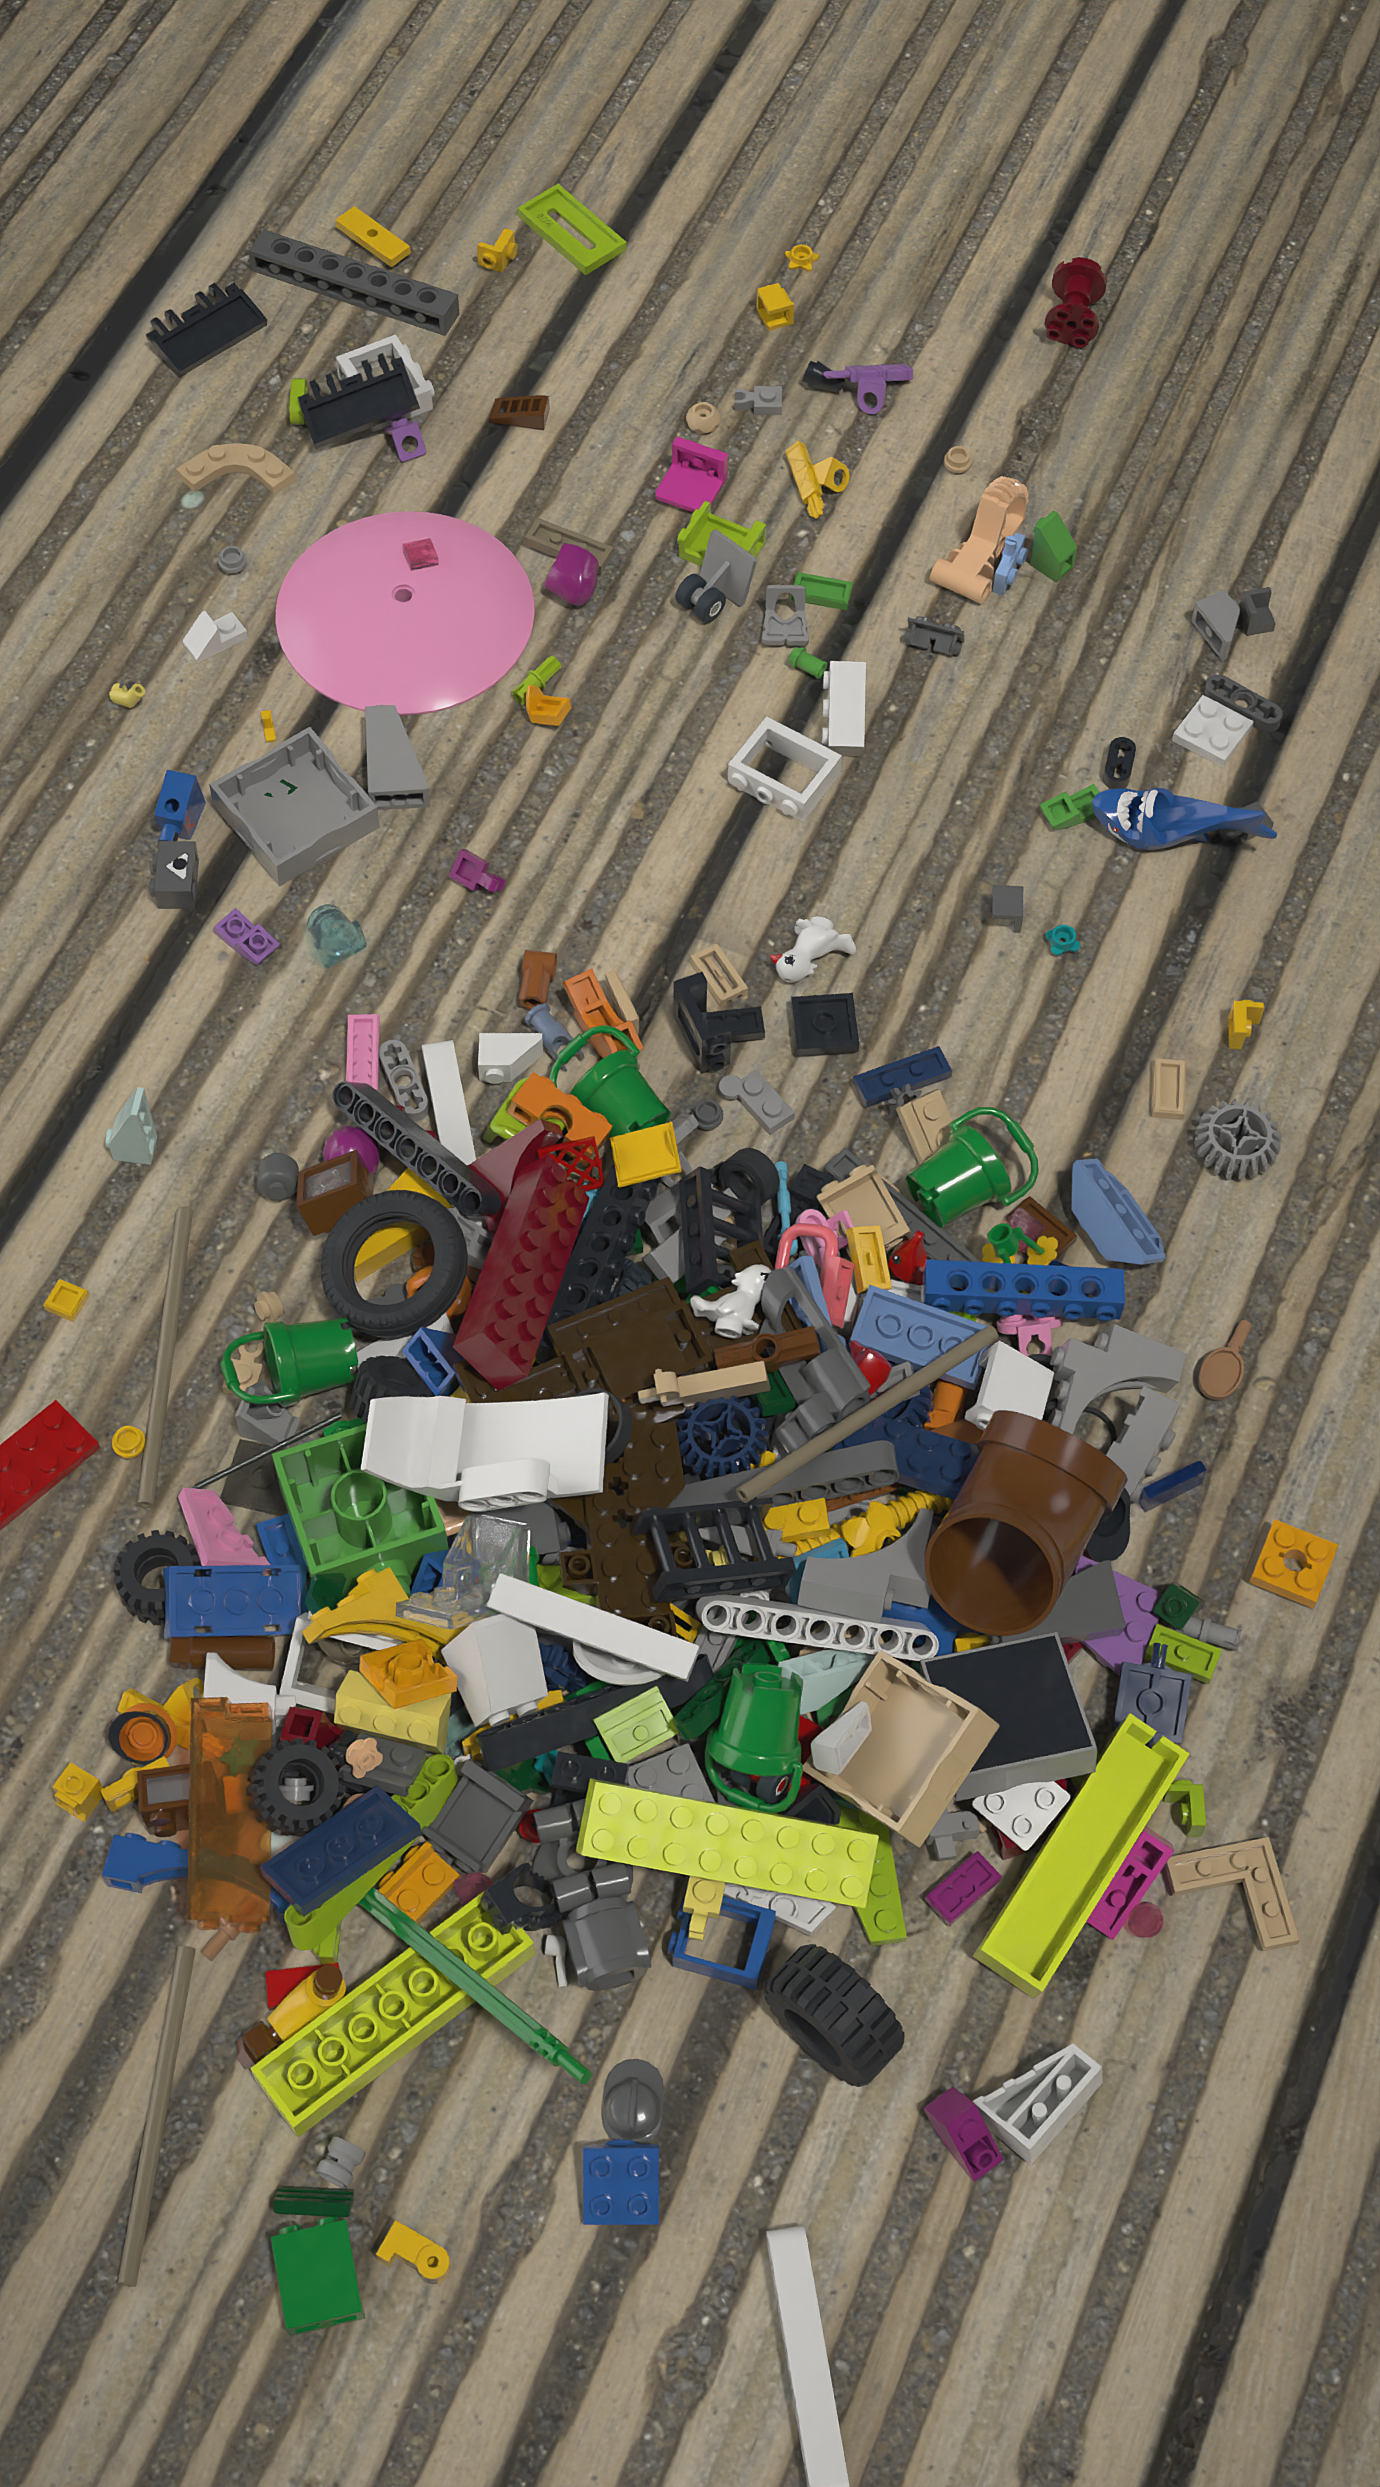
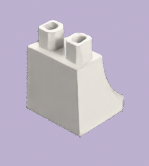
M207 1653L202 1709L205 1733H208V1736L212 1735V1738H217L216 1741H232L234 1737H238L242 1741L254 1739L271 1740L276 1731L284 1727L289 1708L296 1707V1695H277L276 1686L246 1678L229 1667L217 1653Z

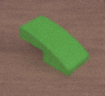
M1095 784L1071 796L1065 791L1040 804V808L1053 830L1072 827L1097 818L1091 801L1100 792Z

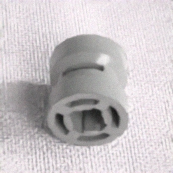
M334 2136L327 2147L329 2154L326 2159L320 2161L315 2172L328 2182L348 2189L353 2180L352 2172L355 2166L362 2163L366 2153L356 2145Z

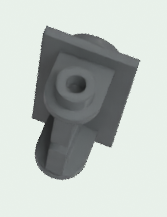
M917 616L916 619L908 617V627L911 631H905L903 641L908 642L909 646L928 650L930 641L934 640L936 641L933 648L934 652L954 656V654L960 655L962 643H958V641L965 642L964 631H961L960 627L945 623L944 626L933 624L932 620L922 616Z

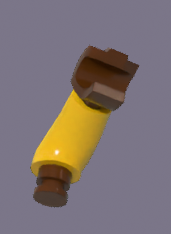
M325 1965L319 1970L314 1971L287 1995L266 2018L270 2024L269 2027L261 2020L254 2024L250 2031L242 2035L236 2042L238 2050L236 2058L243 2068H248L251 2071V2067L280 2046V2041L286 2042L340 2001L346 1992V1983L341 1971L333 1965Z

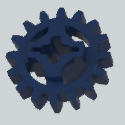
M540 1642L539 1650L547 1690L561 1689L564 1692L567 1689L573 1693L580 1688H584L590 1674L579 1666L574 1655H571L565 1650V1647L559 1644L545 1645Z

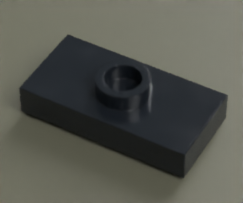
M761 1006L701 1013L710 1033L730 1027L731 1042L765 1038Z

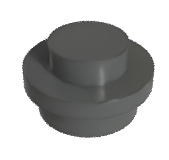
M701 1100L692 1110V1115H694L699 1123L697 1127L701 1129H715L723 1121V1109L714 1100Z

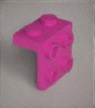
M676 436L672 443V465L657 488L655 498L658 501L690 512L700 509L704 501L710 502L712 505L728 478V454Z

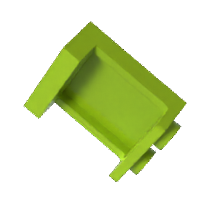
M704 501L700 509L694 510L689 525L686 529H681L677 538L679 558L702 567L712 531L718 530L756 558L766 544V524L756 520L751 529H748L712 514L711 503Z

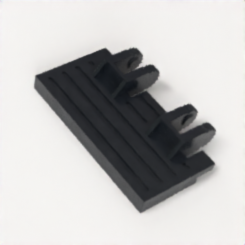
M235 283L225 287L228 297L217 284L209 285V293L216 301L214 305L203 292H197L194 295L197 305L181 313V318L185 321L184 323L173 310L165 311L164 316L173 328L170 331L159 318L151 319L150 324L154 330L147 333L146 338L179 378L267 326L268 319L244 290L239 289Z
M384 354L377 355L379 365L384 374L376 377L372 373L373 369L368 360L361 361L367 380H363L361 373L338 381L341 387L340 391H338L332 374L325 375L326 383L332 393L325 397H322L320 386L316 380L309 382L315 400H311L309 393L299 396L298 400L316 449L420 409L402 357L391 360L394 370L390 371Z

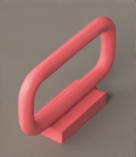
M798 1223L788 1227L779 1241L774 1270L788 1266L791 1247L795 1238L799 1236L822 1238L825 1242V1252L819 1280L827 1304L832 1327L843 1328L854 1263L837 1257L838 1239L829 1227L809 1223Z

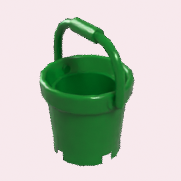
M607 1025L591 1027L583 1034L579 1033L557 1055L558 1059L552 1066L549 1079L555 1084L556 1088L558 1072L562 1065L567 1064L588 1043V1039L593 1035L601 1033L614 1035L629 1049L614 1052L596 1063L580 1078L570 1092L571 1095L580 1100L584 1107L592 1112L600 1113L613 1126L608 1136L609 1139L670 1121L672 1113L662 1103L639 1071L640 1064L637 1062L636 1057L639 1055L640 1050L627 1035L616 1027Z
M978 1107L951 1122L950 1129L953 1132L950 1133L949 1142L905 1178L914 1201L918 1202L920 1200L926 1208L922 1212L942 1228L987 1202L999 1203L1001 1201L1003 1205L1009 1206L1023 1197L1036 1182L1039 1174L1038 1158L1033 1149L1035 1146L1017 1120L1013 1121L1005 1112L994 1107ZM992 1115L1000 1118L1007 1125V1130L1023 1153H1027L1029 1157L1031 1173L1028 1181L1011 1195L1012 1186L1010 1178L995 1150L977 1130L969 1125L961 1126L976 1116Z
M335 1318L294 1324L272 1321L264 1323L263 1331L237 1338L227 1346L222 1355L223 1361L220 1363L227 1388L245 1402L254 1404L279 1402L282 1408L298 1404L303 1397L341 1385L354 1383L357 1374L351 1375V1370L353 1366L359 1365L351 1328L345 1330L341 1328V1325L347 1323L348 1320L346 1318ZM264 1339L266 1357L275 1394L257 1396L248 1394L239 1387L240 1382L234 1363L231 1360V1355L243 1344Z
M763 1663L743 1664L742 1673H739L737 1667L733 1669L732 1680L720 1724L717 1727H711L708 1732L705 1766L710 1780L719 1792L728 1797V1801L748 1809L778 1813L785 1811L795 1801L801 1783L803 1765L801 1763V1743L798 1741L803 1679L794 1672H792L791 1680L781 1677L782 1667ZM714 1760L729 1769L757 1776H783L793 1773L788 1795L780 1803L771 1805L741 1790L731 1789L718 1776Z

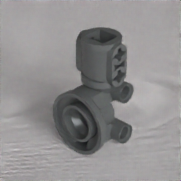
M585 1798L533 1813L537 1833L542 1845L535 1858L533 1873L537 1872L539 1876L543 1875L544 1879H548L550 1884L553 1885L560 1913H562L560 1919L563 1920V1929L580 1988L586 1986L591 1991H602L629 1984L642 1977L647 1969L652 1966L635 1904L633 1901H626L631 1893L633 1884V1865L598 1858L597 1865L592 1870L578 1873L573 1871L566 1862L571 1854L577 1852L576 1847L586 1802ZM535 1889L543 1905L551 1903L545 1892L542 1893Z

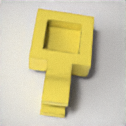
M690 1876L683 1905V1912L692 1914L688 1938L703 1941L707 1918L719 1919L726 1882Z

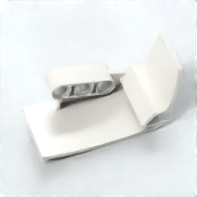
M604 1392L569 1398L502 1403H466V1399L447 1396H404L372 1399L370 1401L361 1470L386 1482L444 1501H458L459 1507L475 1512L544 1502L547 1498L601 1493L603 1491L609 1395Z

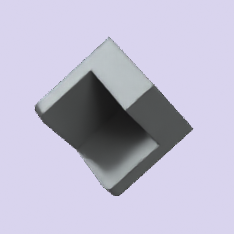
M1270 587L1243 591L1239 619L1246 636L1274 631L1276 623L1269 609L1272 594Z
M993 885L990 900L992 917L994 919L1014 920V932L1020 933L1023 921L1024 886Z

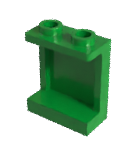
M327 2217L316 2222L317 2226L302 2229L301 2225L288 2226L279 2230L280 2235L271 2237L285 2326L290 2337L366 2319L354 2263L350 2229L346 2219L339 2221V2217Z

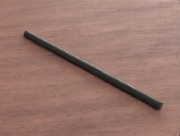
M339 1412L194 1484L196 1489H201L342 1419V1416Z

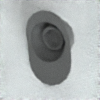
M641 2059L624 2060L617 2064L608 2074L604 2094L603 2124L611 2140H632L637 2142L638 2145L648 2144L652 2142L659 2132L664 2099L663 2078L658 2069L648 2061Z

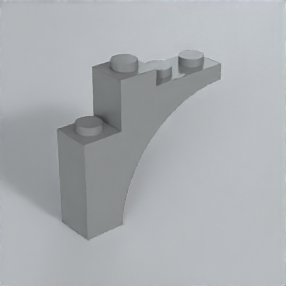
M1116 1324L1105 1333L1101 1332L1094 1347L1070 1338L1061 1347L1057 1346L1051 1357L1050 1364L1054 1366L1053 1379L1060 1383L1055 1392V1398L1058 1399L1057 1407L1050 1414L1048 1423L1073 1434L1076 1423L1088 1403L1105 1393L1125 1388H1143L1145 1385L1166 1394L1180 1381L1186 1353Z
M921 1508L915 1523L909 1531L899 1540L879 1551L857 1557L837 1559L808 1556L801 1579L797 1605L881 1623L884 1609L891 1610L892 1601L928 1608L930 1595L933 1594L927 1583L924 1558L927 1545L938 1526L932 1525L934 1511Z

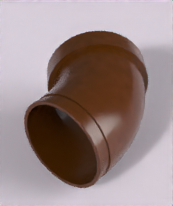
M997 1410L993 1412L977 1443V1447L981 1452L953 1504L928 1543L924 1558V1568L927 1583L933 1596L951 1617L966 1627L984 1634L1011 1636L1037 1627L1051 1613L1102 1515L1112 1513L1128 1478L1125 1472L1113 1460L1073 1434L1023 1413Z

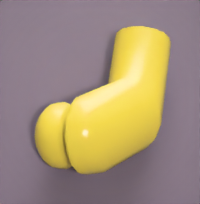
M116 683L111 687L109 696L113 703L133 708L146 692L141 684H134L128 690L125 685L119 688L120 683Z

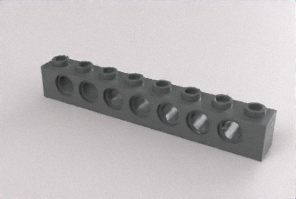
M263 230L249 250L253 272L443 336L447 335L460 315L459 299L456 293L277 233Z

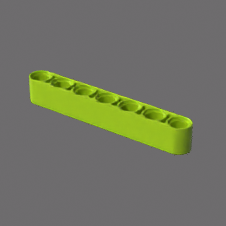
M436 1754L429 1757L425 1761L414 1784L408 1789L409 1794L407 1797L396 1794L391 1797L420 1824L421 1831L424 1826H429L434 1821L459 1783L452 1758L445 1754ZM417 1838L305 1917L290 1905L285 1912L284 1918L293 1946L299 1950L306 1951L320 1945Z

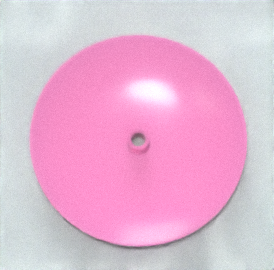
M415 511L391 512L361 518L331 531L317 540L296 560L288 571L278 594L276 628L281 648L290 665L307 684L322 695L342 705L364 712L365 706L395 705L399 716L419 715L448 709L481 695L499 682L514 667L523 654L531 636L535 615L534 597L527 574L518 559L501 541L483 529L463 520L441 514Z

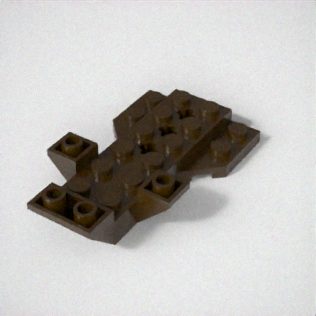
M644 1419L632 1420V1434L625 1450L618 1457L617 1463L611 1462L604 1466L603 1491L601 1493L546 1499L555 1509H561L575 1520L574 1523L586 1533L588 1550L565 1551L558 1554L562 1587L594 1597L595 1608L677 1637L674 1611L671 1610L670 1601L656 1602L652 1591L661 1573L664 1572L652 1534L634 1535L633 1528L642 1511L651 1507L668 1508L684 1490L685 1482L676 1422L644 1424ZM619 1421L607 1422L605 1448L608 1447L615 1437ZM612 1487H619V1489L623 1490L622 1495H616L615 1490H611ZM616 1519H623L624 1522H628L626 1528H621ZM688 1541L670 1543L678 1568H696Z

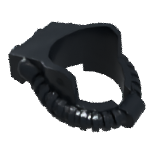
M529 1863L517 1866L502 1879H495L492 1886L486 1888L481 1897L483 1909L488 1911L492 1918L493 1926L499 1930L501 1935L510 1933L513 1926L516 1930L524 1927V1931L550 1928L562 1917L553 1885L550 1884L548 1879L545 1880L543 1875L539 1876V1873H533L530 1870L531 1865ZM521 1886L538 1889L540 1892L546 1893L551 1903L541 1907H530L519 1901L513 1889Z

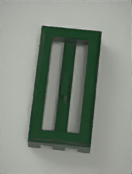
M279 2186L274 2199V2213L348 2217L354 2204V2189Z

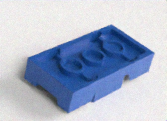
M306 1565L169 1566L163 1568L166 1619L164 1638L293 1636L296 1618L307 1612V1606L304 1603L307 1596ZM209 1570L206 1572V1575L210 1577H194L195 1571ZM264 1570H278V1576H262V1572ZM263 1625H279V1631H265ZM210 1626V1630L207 1633H196L194 1627Z

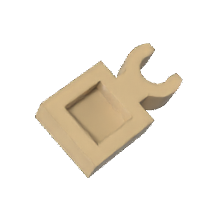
M259 1342L257 1350L252 1353L247 1352V1343L241 1345L238 1348L241 1359L231 1358L240 1382L239 1387L243 1391H246L247 1387L262 1379L264 1367L259 1362L265 1356V1349L261 1342ZM224 1379L222 1386L223 1393L235 1395L232 1390H229L227 1388Z

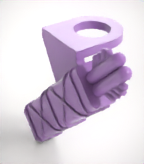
M907 364L845 366L843 371H825L824 376L828 379L846 378L850 382H859L858 405L863 412L875 414L884 406L885 381L913 380V369ZM867 392H872L876 395L878 399L876 407L870 408L865 404L864 396Z

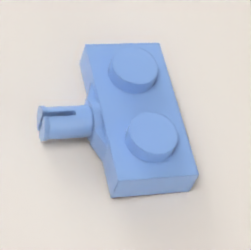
M1015 532L1014 536L1006 537L1005 547L1002 551L1003 557L995 572L994 593L1004 595L1008 585H1014L1018 574V569L1016 568L1018 564H1024L1028 549L1024 548L1025 535Z

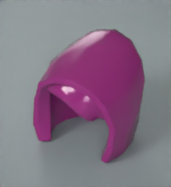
M564 543L546 577L544 587L562 600L581 607L594 594L597 585L599 562L586 549Z

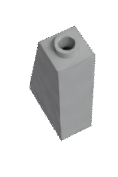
M395 705L365 706L368 795L378 807V810L430 807L427 780Z

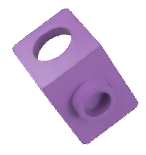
M401 417L392 420L390 426L383 428L384 433L392 435L400 461L404 462L426 453L424 441L416 421ZM411 435L417 441V447L413 452H406L402 447V441L406 436Z

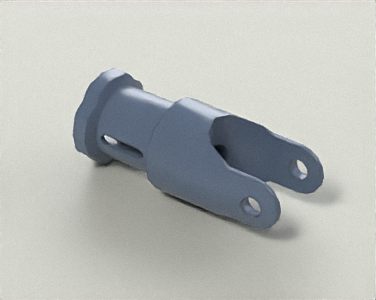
M546 1003L539 1004L528 1012L525 1022L527 1025L533 1026L538 1033H542L543 1045L556 1061L558 1059L557 1050L561 1046L568 1045L574 1038L562 1023L555 1021L549 1013L550 1007ZM580 1050L579 1054L584 1059V1053L582 1050ZM563 1064L561 1068L567 1071V1068Z

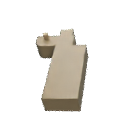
M764 1361L682 1377H677L675 1372H662V1369L655 1370L656 1374H654L656 1388L638 1391L641 1404L660 1400L663 1407L684 1403L685 1407L694 1406L698 1401L706 1403L708 1399L714 1400L720 1397L730 1399L733 1395L740 1397L771 1390Z

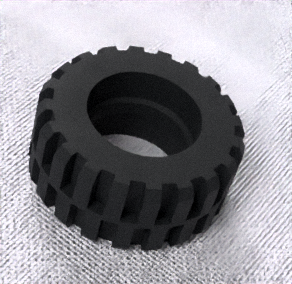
M816 1944L800 1946L766 1982L764 1990L765 2001L770 2005L772 2014L777 2017L783 2029L787 2030L791 2038L812 2059H815L826 2071H830L837 2079L844 2080L848 2085L861 2087L871 2083L903 2047L905 2038L902 2031L903 2027L895 2018L896 2015L893 2010L886 2005L882 1996L870 1986L871 1984L864 1977L862 1978L856 1973L853 1967L844 1963L836 1954L829 1953L822 1946L817 1947Z

